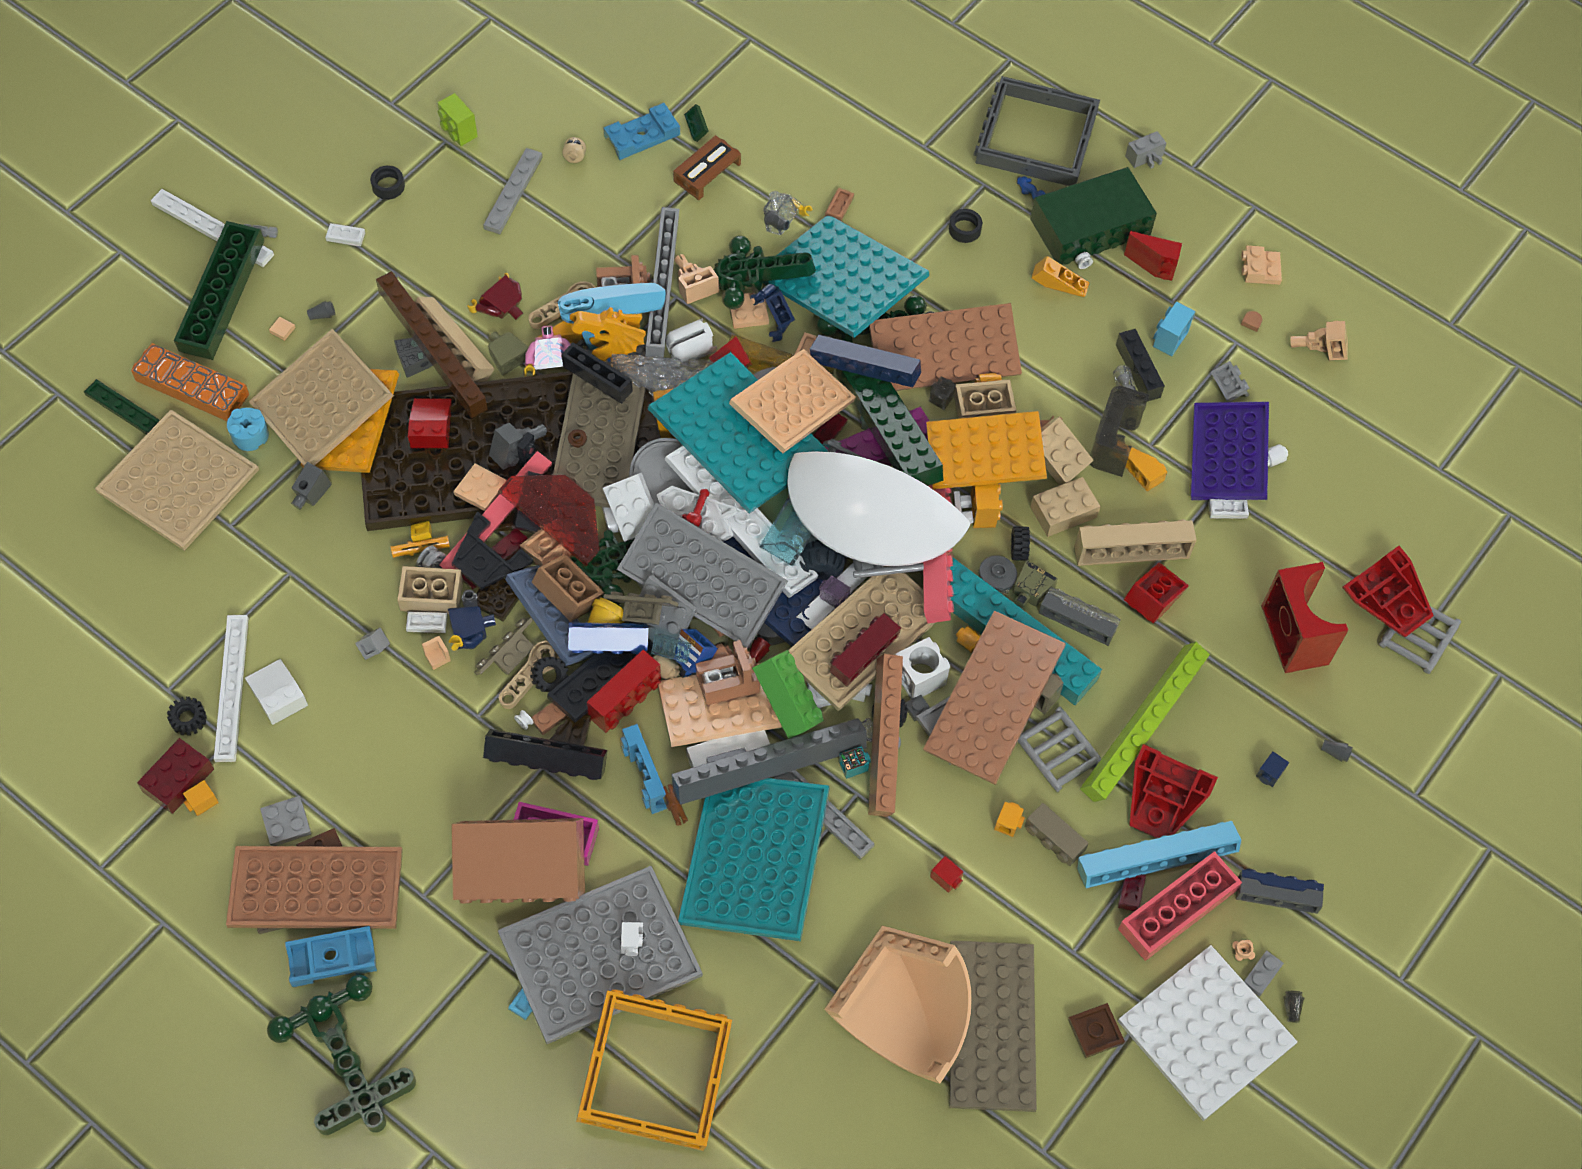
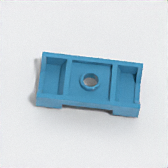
M665 103L650 108L649 114L622 125L618 121L603 127L605 139L609 138L614 145L619 160L680 135V125ZM639 132H645L646 134H645V135H641V134H638V133H639Z
M638 724L622 729L623 737L620 738L622 752L625 757H629L630 762L636 761L639 772L642 771L644 776L642 777L644 789L641 792L645 808H649L651 814L667 809L663 799L666 795Z
M370 926L285 942L290 967L289 982L292 987L313 984V980L349 973L359 975L377 971L373 935ZM328 951L336 952V956L332 960L325 959V954Z

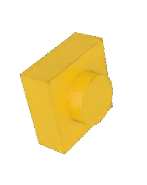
M429 521L411 525V538L413 542L432 538V528Z

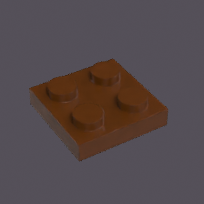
M1108 1003L1068 1018L1085 1058L1125 1043Z

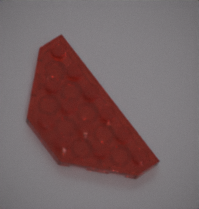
M566 475L511 476L498 490L504 498L585 566L598 554L599 540L595 500Z

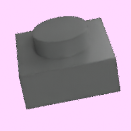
M922 695L905 702L907 704V712L914 722L917 721V715L930 708Z

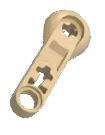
M587 281L574 283L566 293L531 312L528 317L530 326L534 329H540L560 318L558 301L562 296L575 291L596 287ZM535 317L542 319L539 323L532 322Z
M544 640L533 646L527 663L501 691L499 701L503 708L511 709L515 707L534 685L531 682L533 679L530 678V675H532L531 668L534 667L533 664L543 658V653L547 654L549 652L550 657L559 658L548 641ZM547 666L544 668L542 675L545 672L554 670V668ZM524 681L525 686L518 687L517 683H522ZM512 695L514 697L511 703H504V696Z

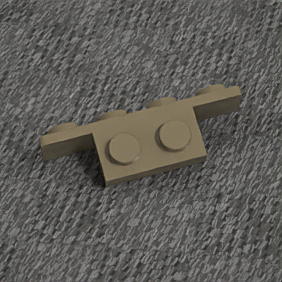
M611 592V595L604 594V599L625 603L622 621L628 623L659 625L662 606L678 607L679 604L673 601L672 597L661 595V598H656V596L644 594V597H639L638 594L628 593L627 596H623L619 592Z
M532 617L520 619L515 624L517 628L513 632L509 631L502 638L504 641L500 645H495L489 651L491 655L477 663V669L474 673L476 675L482 674L494 662L506 675L509 674L533 648V644L522 634L524 629L533 621Z

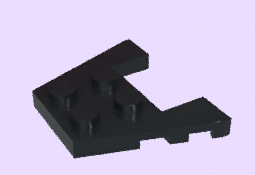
M477 512L454 557L452 566L457 570H461L462 575L482 590L505 578L507 574L527 567L533 563L534 559L520 549L506 562L478 538L491 525V522Z

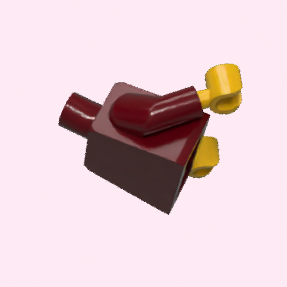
M504 273L502 278L498 277V282L481 295L479 303L472 299L473 306L467 305L471 313L480 312L493 317H499L500 319L510 314L517 320L523 315V312L517 307L522 300L520 284L509 277L508 273Z

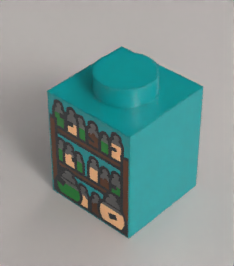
M862 746L839 754V764L846 779L868 772L871 759L868 752H864Z

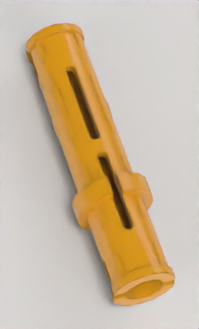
M448 535L417 542L407 541V544L391 546L393 558L405 555L414 556L415 553H421L428 547L425 545L435 544L433 546L437 549L449 548Z

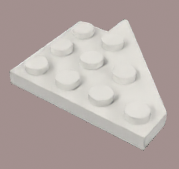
M671 486L658 493L657 498L660 505L682 517L683 514L693 512L699 495ZM707 498L700 513L702 521L699 528L724 542L734 536L727 519L741 511L737 507Z

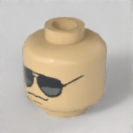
M571 137L567 139L562 151L563 157L571 163L581 162L586 152V145L580 138Z

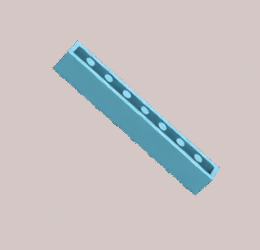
M1232 821L1220 822L1208 827H1199L1191 831H1182L1178 834L1161 836L1153 840H1144L1136 844L1105 849L1102 852L1085 854L1078 858L1077 870L1085 888H1090L1125 878L1136 877L1141 874L1144 875L1199 862L1214 851L1218 856L1236 853L1240 850L1241 838Z

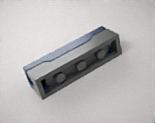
M1254 869L1242 870L1238 876L1242 884L1236 892V900L1318 914L1323 907L1324 884L1318 883L1316 880L1304 881L1294 876H1277V874L1272 872L1259 873Z

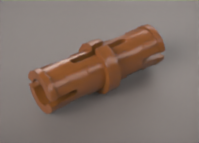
M668 784V790L666 786L663 787L666 793L664 797L667 801V809L671 811L677 826L682 825L679 817H681L683 824H685L688 818L682 805L679 804L673 793V785Z

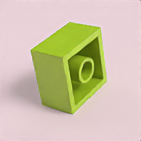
M455 93L437 102L439 108L437 112L441 120L440 126L449 133L454 142L456 141L460 146H463L478 137L474 113Z

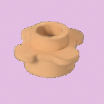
M1250 940L1235 941L1232 944L1237 961L1254 959L1253 943Z

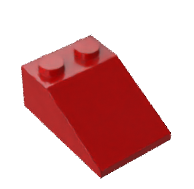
M1130 231L1124 256L1154 277L1172 281L1182 243Z
M414 399L408 427V439L411 448H448L451 399Z
M1159 562L1132 586L1124 601L1154 624L1184 593L1189 585Z

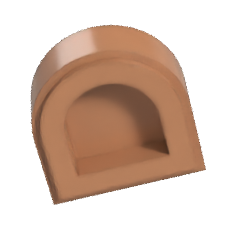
M1250 311L1244 316L1241 325L1257 332L1262 323V316L1256 311Z

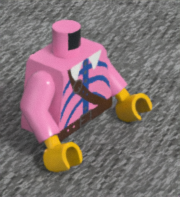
M552 326L541 327L542 337L535 338V342L530 344L525 354V377L527 371H531L533 376H535V370L563 367L561 354L570 346V343L567 339L562 338L561 335L553 336Z

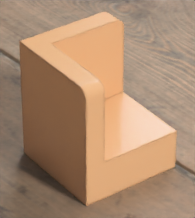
M440 636L422 644L424 655L433 670L451 661L449 652Z

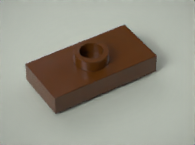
M335 828L296 844V846L343 847Z

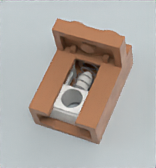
M631 255L632 266L596 268L597 286L651 283L650 272L647 273L646 265L643 266V263L639 262L638 255Z
M741 640L733 642V655L695 664L696 676L706 705L760 693V682L752 669L757 666L756 660L751 658L747 648L742 646Z

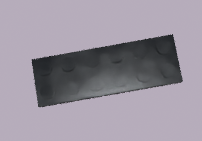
M648 638V650L646 652L653 657L659 652V647ZM611 651L596 653L547 694V698L576 723L588 712L587 701L638 654H633L631 651H623L621 654H614Z

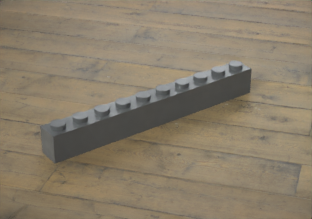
M859 718L680 771L672 774L673 793L679 804L682 805L836 758L843 752L861 746L865 749L867 748V731Z

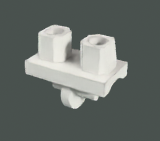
M955 491V507L970 523H974L972 511L962 512V508L972 507L971 495L960 496V491Z

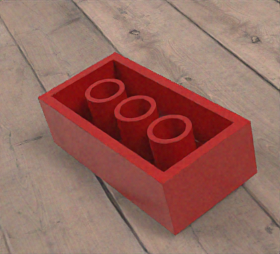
M642 650L587 701L588 715L591 716V721L605 733L610 729L616 728L619 721L633 711L635 705L642 703L651 690L654 691L658 688V685L661 683L660 663L646 651Z

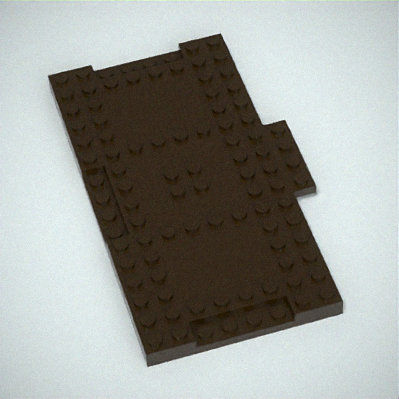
M650 362L613 367L627 377L647 379L634 456L646 443L661 438L657 418L648 410V406L654 402ZM562 372L475 382L486 397L488 410L473 418L469 416L448 386L394 392L370 473L361 472L364 517L367 531L407 527L429 521L431 524L472 519L477 512L482 515L485 511L455 496L454 490L474 464L506 479L507 485L523 468L519 465V461L515 466H510L503 470L489 456L495 429L508 423L515 429L527 427L533 429L540 424L546 427V435L535 440V450L552 462V465L543 474L549 476V482H552L573 373ZM414 399L452 400L448 448L410 447L408 427ZM546 493L545 500L548 502L545 512L541 514L540 519H543L542 526L548 523L559 525L557 508L580 506L581 504L549 501V494ZM517 506L494 532L514 530L512 526Z

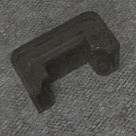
M1115 386L1111 390L1090 453L1094 460L1090 463L1093 468L1120 477L1123 476L1132 446H1127L1125 444V436L1117 433L1119 427L1131 431L1139 427L1149 394L1124 386Z

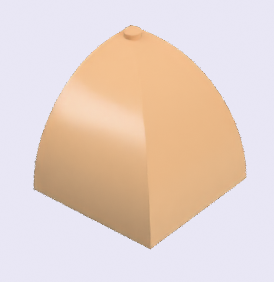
M882 926L824 1010L847 1032L878 1055L910 1073L940 1084L956 1060L966 1037L971 1014L970 979L965 962L955 945Z

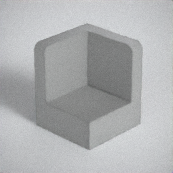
M378 628L364 635L355 644L366 660L382 652L390 645V642L382 629Z

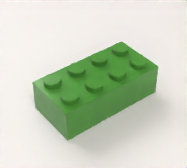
M788 650L752 668L788 739L824 721L822 711L817 707L812 692L804 682L803 674L799 672L795 659Z

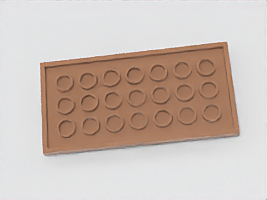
M1011 303L879 319L869 325L872 348L921 360V374L914 387L892 383L896 391L975 381V378H978V374L996 373L997 375L1001 374V377L1022 374Z
M994 611L923 750L996 785L1066 643Z
M236 846L226 926L227 928H362L370 926L371 929H396L403 849L402 847Z

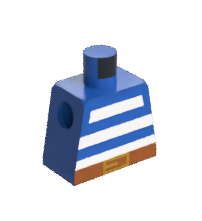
M681 629L674 659L682 666L679 675L683 678L696 673V663L712 660L718 649L696 629Z

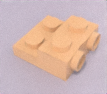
M1246 246V249L1241 254V260L1244 261L1242 275H1245V282L1280 285L1282 281L1280 252L1264 251V247Z
M549 523L520 545L521 549L533 558L535 564L540 565V567L563 554L571 557L575 550L572 540Z

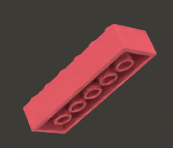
M1214 851L1125 918L1118 930L1146 961L1234 894L1242 882Z

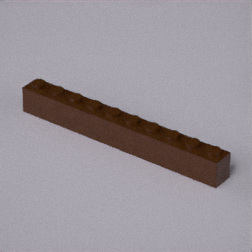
M391 271L377 278L378 292L469 416L473 418L488 410L486 397Z

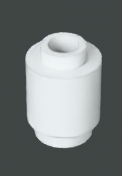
M1278 444L1268 448L1269 468L1287 460L1288 451L1284 446Z

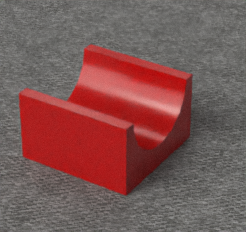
M1323 562L1278 570L1261 605L1285 673L1329 665L1349 631L1346 623L1335 624L1324 621L1316 616L1307 605L1325 570Z

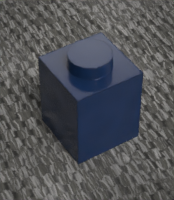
M1272 751L1259 769L1256 777L1262 783L1273 787L1290 762Z

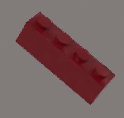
M885 613L880 617L876 616L870 622L869 628L866 630L862 629L858 633L857 639L853 643L850 641L844 647V652L841 655H835L831 660L829 672L846 687L899 637L901 627Z

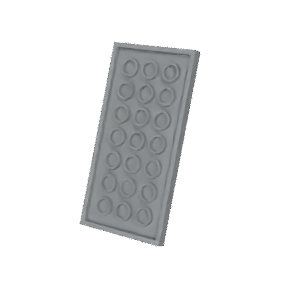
M655 503L617 570L642 585H645L647 578L653 575L697 608L694 614L695 617L735 641L741 640L742 645L746 648H749L788 582L785 578L658 503Z

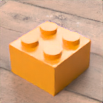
M1000 483L972 486L970 495L974 521L973 528H996L997 520H1000V511L1003 509L1002 500H999V495L1001 494Z

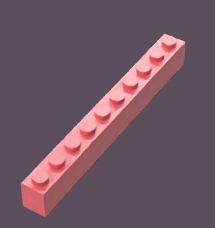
M951 488L933 489L952 504L951 497L949 496V493H952ZM953 547L944 554L923 562L924 614L927 623L951 621V612H954L951 597L954 596L953 587L950 585V582L953 581V573L950 570V567L953 566V559L950 552L953 551Z

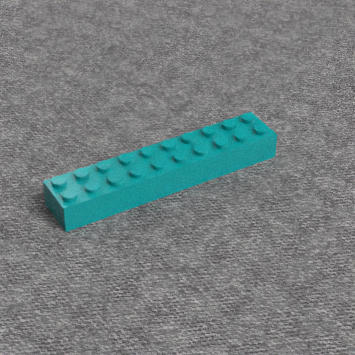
M952 557L953 566L950 567L953 573V581L950 582V585H952L954 596L951 597L954 606V612L952 613L981 635L993 612L996 611L1066 643L1052 674H1057L1064 682L1060 695L1073 705H1076L1099 680L1102 669Z

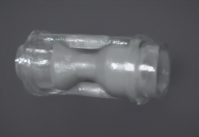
M1120 365L1113 371L1119 398L1124 405H1132L1137 402L1138 394L1131 374V368Z

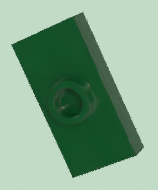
M695 104L684 115L693 140L698 142L709 130L700 106Z

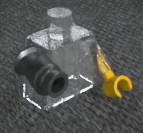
M772 191L769 194L770 200L763 209L766 231L782 235L789 228L791 221L798 213L797 209H799V214L802 217L810 216L806 211H812L813 209L811 206H802L800 201L787 193Z

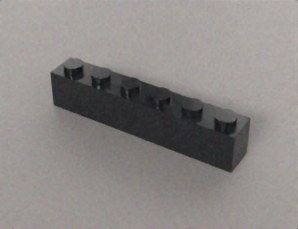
M490 729L485 736L483 758L489 759L491 762L502 761L512 766L524 765L530 769L540 768L546 769L551 773L563 772L573 777L585 776L590 780H598L605 773L608 750Z

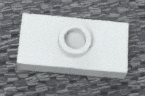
M330 223L326 234V241L361 246L365 229Z
M1210 499L1208 502L1210 518L1248 519L1247 500Z
M408 612L407 632L446 633L447 613Z

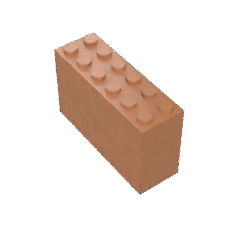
M583 818L459 821L451 824L453 900H460V903L465 904L472 903V901L480 899V903H492L497 899H501V903H510L518 899H522V902H534V900L542 898V902H553L555 899L563 898V901L570 902L576 901L585 893Z

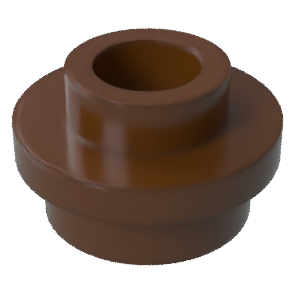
M580 429L571 431L568 435L570 445L576 448L583 446L587 441L586 433Z

